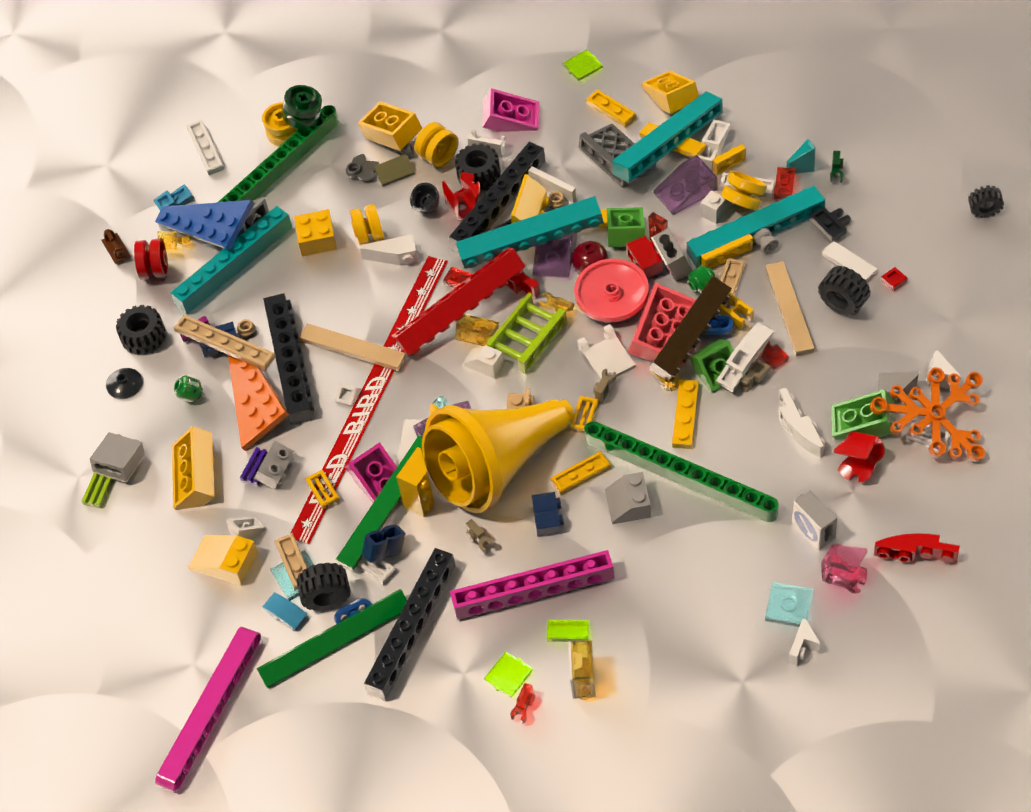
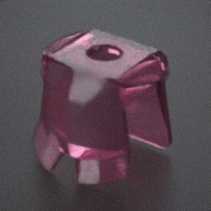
M832 544L821 562L822 581L843 587L854 594L861 592L857 587V583L866 584L867 569L859 565L865 557L867 549Z

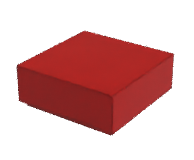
M894 267L881 276V281L892 291H895L908 281V277Z

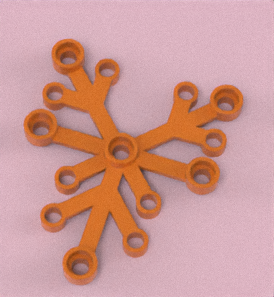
M938 367L932 368L927 374V379L931 383V402L919 387H913L908 397L900 385H894L890 389V395L893 398H899L904 405L888 404L882 397H876L870 403L871 411L877 415L884 412L906 414L890 426V431L895 435L900 434L904 426L916 416H926L920 422L913 424L909 432L912 436L918 437L923 432V429L932 422V443L928 447L929 454L932 457L939 458L946 451V445L941 441L940 424L951 435V449L948 452L951 459H958L961 456L962 450L960 445L967 451V457L970 461L978 462L985 455V450L981 445L971 444L976 443L981 438L979 431L957 430L945 417V410L955 402H964L970 407H975L979 403L980 398L977 394H965L970 389H977L982 384L983 378L978 372L969 373L965 383L960 388L959 375L955 373L950 374L947 378V383L950 386V396L941 404L940 383L943 381L945 374ZM894 389L898 390L899 394L895 393ZM913 391L917 392L918 396H915ZM912 400H918L925 408L918 407ZM894 426H898L900 430H896ZM913 428H917L919 432H915ZM971 434H974L977 439H974ZM952 450L957 451L958 455L953 454Z

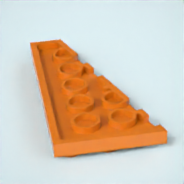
M228 355L241 448L246 451L289 414L260 368Z

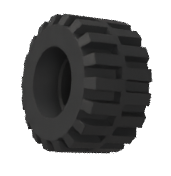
M476 143L472 144V146L468 145L456 155L455 167L460 184L461 172L473 174L474 183L476 184L479 181L480 189L483 190L491 187L500 177L498 153L495 152L494 148H490L489 145L484 146L481 143L479 145H476Z
M845 266L833 267L818 286V293L825 304L833 311L845 316L857 314L870 297L871 290L866 283L867 281L859 273Z
M135 305L132 306V309L128 308L125 310V313L119 315L120 318L116 321V332L124 349H127L128 352H134L137 355L139 353L142 355L146 354L148 351L151 353L154 348L158 349L160 347L159 344L164 342L163 338L166 337V329L159 312L155 308L152 309L148 305L146 307L144 305L136 307Z
M337 563L312 565L304 569L302 573H299L296 579L300 601L306 609H313V611L332 609L342 605L350 597L351 590L346 569Z

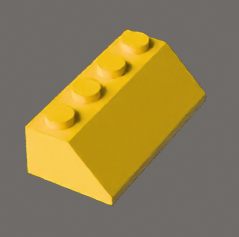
M192 426L172 444L173 509L175 510L204 506L215 496L212 432Z

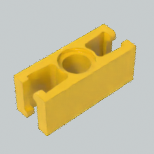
M729 292L731 297L725 306L723 304L720 305L718 308L721 310L719 315L731 317L734 326L742 331L746 327L745 318H740L737 314L741 313L751 321L754 318V309ZM731 305L733 308L728 309L726 306Z

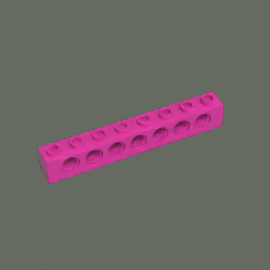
M605 550L452 590L450 594L456 618L460 620L615 579L614 567L609 551Z

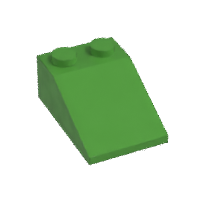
M883 389L831 405L832 437L834 439H846L847 435L853 431L878 436L879 438L892 435L890 426L896 421L895 413L884 412L880 415L874 414L870 409V403L876 397L884 398L888 404H895L894 400Z

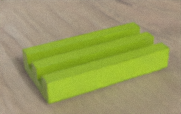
M93 473L82 498V504L101 508L113 479ZM107 478L106 481H105V483H104V486H103V488H102V490H101L102 483H103L104 479ZM100 492L97 502H95V499Z

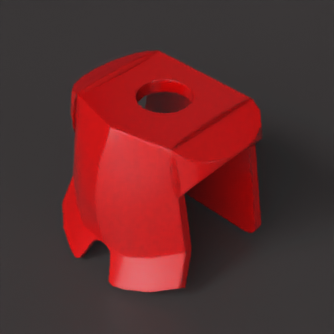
M461 172L460 181L462 189L455 193L451 191L445 181H442L445 202L458 220H463L478 203L480 182L478 181L475 184L474 175L467 172ZM461 203H463V204H465V205L467 206V207H466L465 209H463V210H460V204H461Z
M854 431L849 433L847 438L833 450L836 454L848 456L838 467L839 473L847 480H851L854 475H857L859 483L865 482L872 477L877 462L885 455L884 444L878 436Z

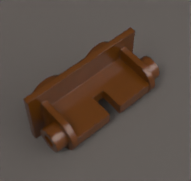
M106 229L104 231V239L101 241L113 262L117 264L131 257L118 233Z

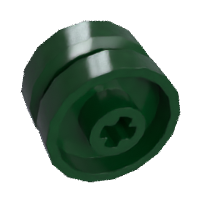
M306 85L290 87L284 95L283 120L291 127L297 129L314 127L318 123L321 113L322 97L320 93Z

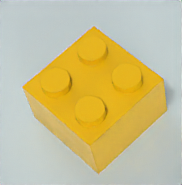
M329 209L294 216L302 257L337 250Z

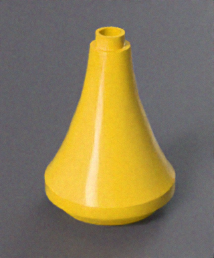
M552 399L515 409L476 410L454 405L444 406L432 412L426 422L422 438V453L427 471L439 492L449 502L469 512L481 513L497 504L502 492L514 474L539 447L568 427L569 422L574 419V410L571 404L564 399L560 401Z

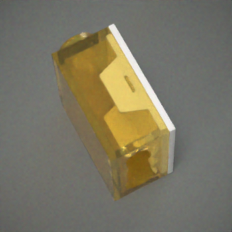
M592 640L569 642V665L573 699L587 700L591 697H596Z

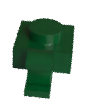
M833 151L830 182H833L834 177H839L840 183L844 179V173L840 170L843 169L844 158H840V151Z

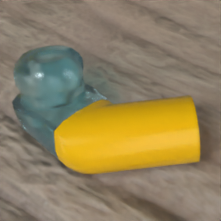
M439 396L429 408L430 413L446 406V398Z

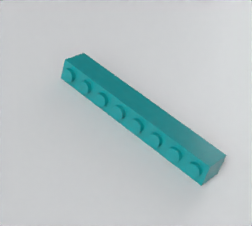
M707 91L698 96L679 112L675 113L660 126L613 159V175L630 183L674 150L686 138H690L722 114V98Z
M815 186L805 188L796 194L789 195L778 202H773L769 206L742 216L733 222L726 223L715 230L692 238L686 242L687 255L696 268L701 266V255L748 234L754 238V235L763 228H767L773 235L809 219L810 214L823 206L825 207V199Z
M596 196L458 241L456 245L464 268H474L479 264L490 262L508 247L514 248L516 252L524 251L554 239H561L572 233H579L590 227H597L604 223Z
M278 206L269 211L236 238L230 250L223 249L170 292L175 306L186 315L189 314L292 229L289 214Z

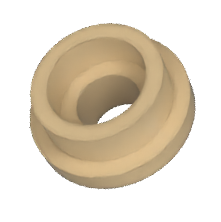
M554 191L549 195L550 207L560 208L565 204V196L561 192Z
M244 319L238 323L237 332L242 337H249L255 332V325L250 320Z

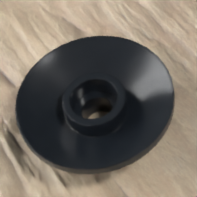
M133 368L118 369L107 378L106 390L113 398H130L141 389L143 384L142 376Z

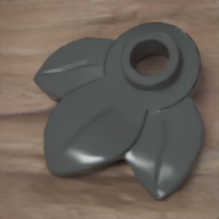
M360 154L354 157L352 162L347 165L346 175L349 178H358L362 181L373 180L376 178L374 167L379 162L366 161L365 155Z

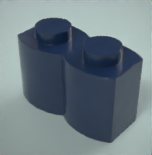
M555 492L532 495L537 536L561 533L560 527L564 526L563 514H558V509H562L560 497L556 498Z
M389 525L382 530L369 532L364 539L362 555L369 563L382 561L385 557L396 556L402 552L406 533L399 525Z

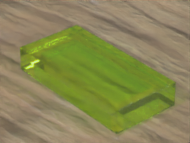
M548 620L547 642H588L589 620Z

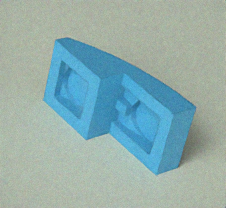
M184 184L171 194L168 190L153 201L158 209L161 210L163 206L185 205L195 198Z
M276 592L261 607L274 619H279L293 631L307 616L306 612Z

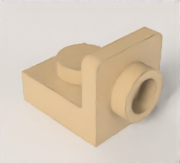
M526 388L525 394L508 393L506 409L534 405V395H531L530 388Z

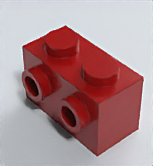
M646 235L626 243L627 257L632 263L643 270L647 279L663 272L664 261L661 255L656 252L654 243L649 241Z

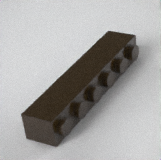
M713 276L649 369L666 381L671 376L675 378L681 370L678 367L680 363H686L691 353H689L691 347L695 349L701 341L699 338L700 334H706L711 324H709L711 318L715 320L721 312L718 309L720 305L723 304L725 306L730 299L729 292L732 288Z

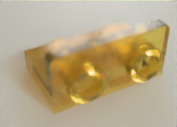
M464 314L465 316L456 323L455 339L487 346L488 339L499 329V322Z

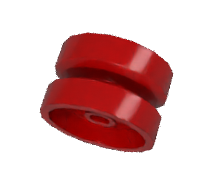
M152 239L150 244L146 240L135 241L134 260L139 279H151L153 274L156 278L167 277L168 258L163 239Z

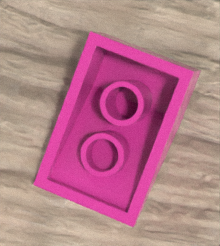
M490 89L483 103V128L497 132L538 130L539 101Z
M379 442L349 462L345 468L355 483L373 503L397 466Z

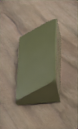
M406 154L374 167L382 186L415 174Z

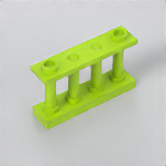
M528 293L525 298L520 300L517 308L495 335L488 339L487 346L517 359L519 371L526 374L567 323L566 310L559 308L556 313L551 314L533 305L532 294ZM530 311L548 320V323L541 327L523 317ZM520 324L538 333L535 339L530 340L513 330ZM507 337H510L528 346V348L520 353L502 343Z

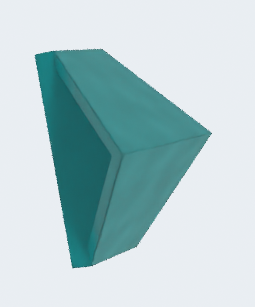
M807 139L787 160V174L814 172L815 146L810 140Z

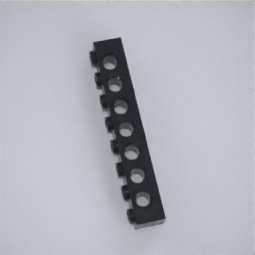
M530 141L449 236L451 251L459 254L456 242L488 232L518 196L524 175H529L528 170L531 167L540 169L545 163L543 147Z
M285 293L263 298L290 424L295 425L313 420L312 412H315L313 402L308 399L312 396L309 386L305 385L308 382L306 371L302 372L305 364L303 357H299V353H302L300 343H296V339L299 338L297 329L292 326L296 323L293 313L290 314L289 312L293 310L290 299L286 300Z
M434 548L364 682L367 695L387 701L456 566L452 553Z

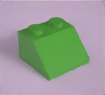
M643 207L607 208L608 247H624L626 243L645 236Z
M720 339L689 357L696 374L710 392L722 387L717 384L716 380L734 351L729 340Z

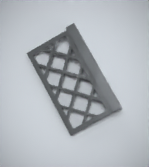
M613 124L607 125L589 135L586 132L580 134L579 148L622 188L628 185V182L613 175L612 160L622 154L615 153V149L626 151L635 143ZM612 131L616 135H607L605 133ZM594 138L602 139V142H596ZM604 139L613 140L614 144L604 143ZM616 142H625L627 145H619ZM604 148L613 149V152H607ZM655 163L654 165H652L650 168H648L646 171H644L643 173H645V172H647V171H649V170L655 168V167H656V163Z

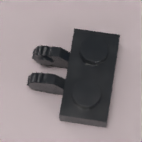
M824 206L809 215V220L831 242L847 233L845 226L849 224L851 218L849 215L842 217L844 213L842 208H838L830 213Z

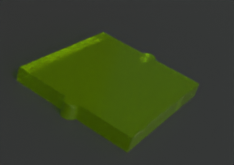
M587 49L563 62V66L569 71V74H572L578 81L603 68V65L597 60L596 56H593Z
M504 652L485 676L484 681L495 687L496 691L500 690L512 698L533 669L521 662L520 658L516 659Z

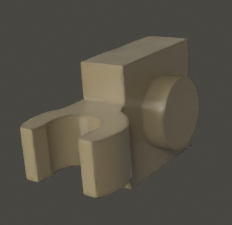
M757 359L755 363L751 364L745 376L741 379V382L744 383L741 389L749 391L754 381L760 383L771 371V366Z
M606 368L602 371V379L599 383L595 384L593 389L595 399H598L600 404H603L611 390L610 386L616 380V372H613L611 376H607Z
M472 519L465 523L467 537L479 545L482 554L485 555L487 553L485 545H490L492 548L495 547L493 540L488 538Z

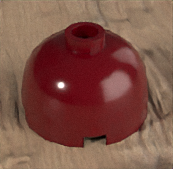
M585 241L574 250L572 264L576 273L580 275L589 265L608 259V254L600 243Z

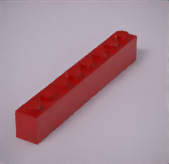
M508 247L393 334V339L406 355L416 354L420 351V346L424 343L432 342L436 334L439 332L443 333L449 329V324L453 321L461 320L465 316L464 313L466 311L475 309L479 306L478 302L482 299L490 298L494 294L493 291L495 289L504 287L508 284L507 280L520 275L523 272L522 269L526 267L514 248Z

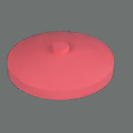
M604 259L589 265L580 273L575 282L574 294L579 309L586 316L601 322H618L634 316L643 308L648 299L649 285L645 273L636 264L623 259Z

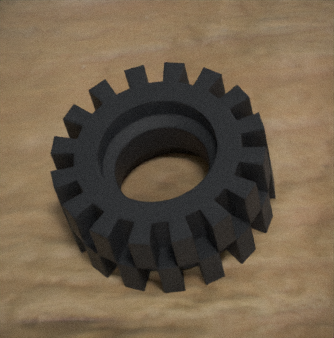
M986 185V188L981 186L980 190L976 188L968 196L970 210L975 217L983 218V216H986V218H989V215L995 216V212L999 213L1004 206L1001 190L995 186L991 188L990 185Z

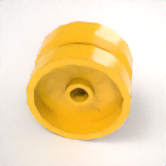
M283 102L270 105L262 114V123L265 128L266 137L270 143L276 146L282 145L298 130L283 120Z
M432 122L426 125L418 134L414 144V151L432 166L439 168L446 165L455 155L459 144L458 137L440 123Z
M730 171L727 181L731 185L723 187L721 196L742 207L757 210L761 203L757 195L765 193L767 184L747 174Z
M374 204L365 206L366 218H363L359 208L350 210L353 232L359 245L370 243L368 234H371L373 242L385 240Z

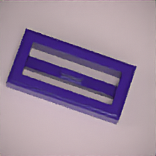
M255 448L240 476L242 482L259 486L260 482L252 479L256 472H258L264 457H266L267 450Z

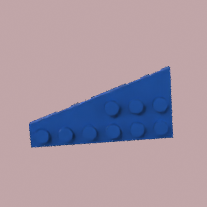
M251 200L163 206L155 223L230 250L255 203Z

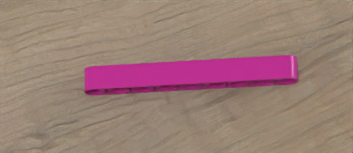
M242 626L238 628L155 778V785L172 792H177L180 789L261 640L259 632Z

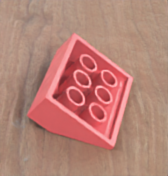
M655 283L649 293L627 352L644 360L654 361L696 300Z

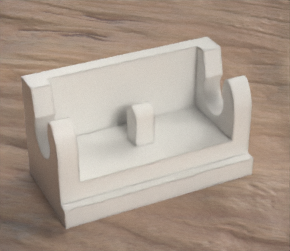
M472 130V135H468L469 146L475 143L476 145H479V143L484 146L489 145L490 148L495 149L498 157H503L508 145L505 136H501V140L477 136L476 130Z

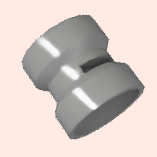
M767 228L759 230L754 235L753 240L757 245L761 246V250L765 254L773 252L779 245L778 240L772 236V233Z

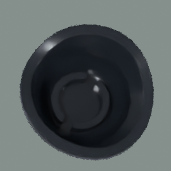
M427 182L416 185L410 196L411 207L415 211L423 213L433 212L439 205V192L437 188Z

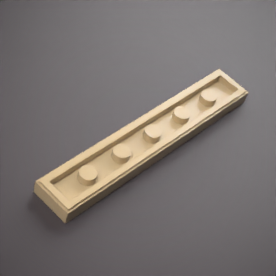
M784 261L765 265L795 355L814 352V345Z
M183 315L174 326L175 332L265 371L276 358L275 353L187 315Z
M308 323L299 336L301 342L399 371L406 359V353Z

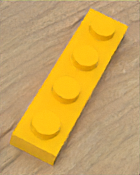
M679 380L672 448L692 449L699 381Z

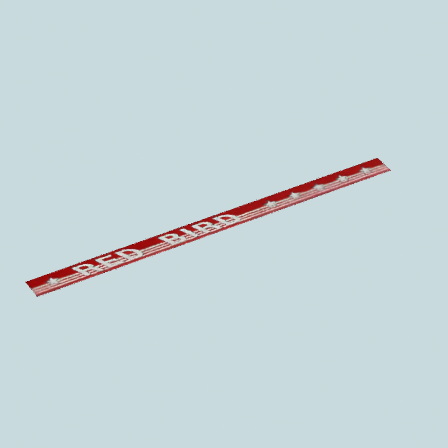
M431 256L427 257L384 347L403 352L392 335L424 311L448 262L447 260ZM374 364L322 468L335 491L346 470L345 467L350 462L394 372L393 369ZM319 476L318 479L330 498L333 497L322 477ZM315 482L314 486L316 490L318 491L322 500L325 501V497L323 496L322 492L320 491L319 487ZM312 491L291 531L295 540L310 544L326 509H322Z

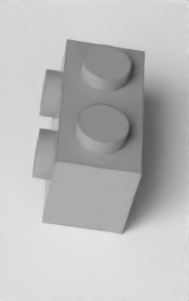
M274 440L254 479L273 489L276 488L277 484L282 485L286 474H284L285 469H290L295 460L292 458L295 451Z

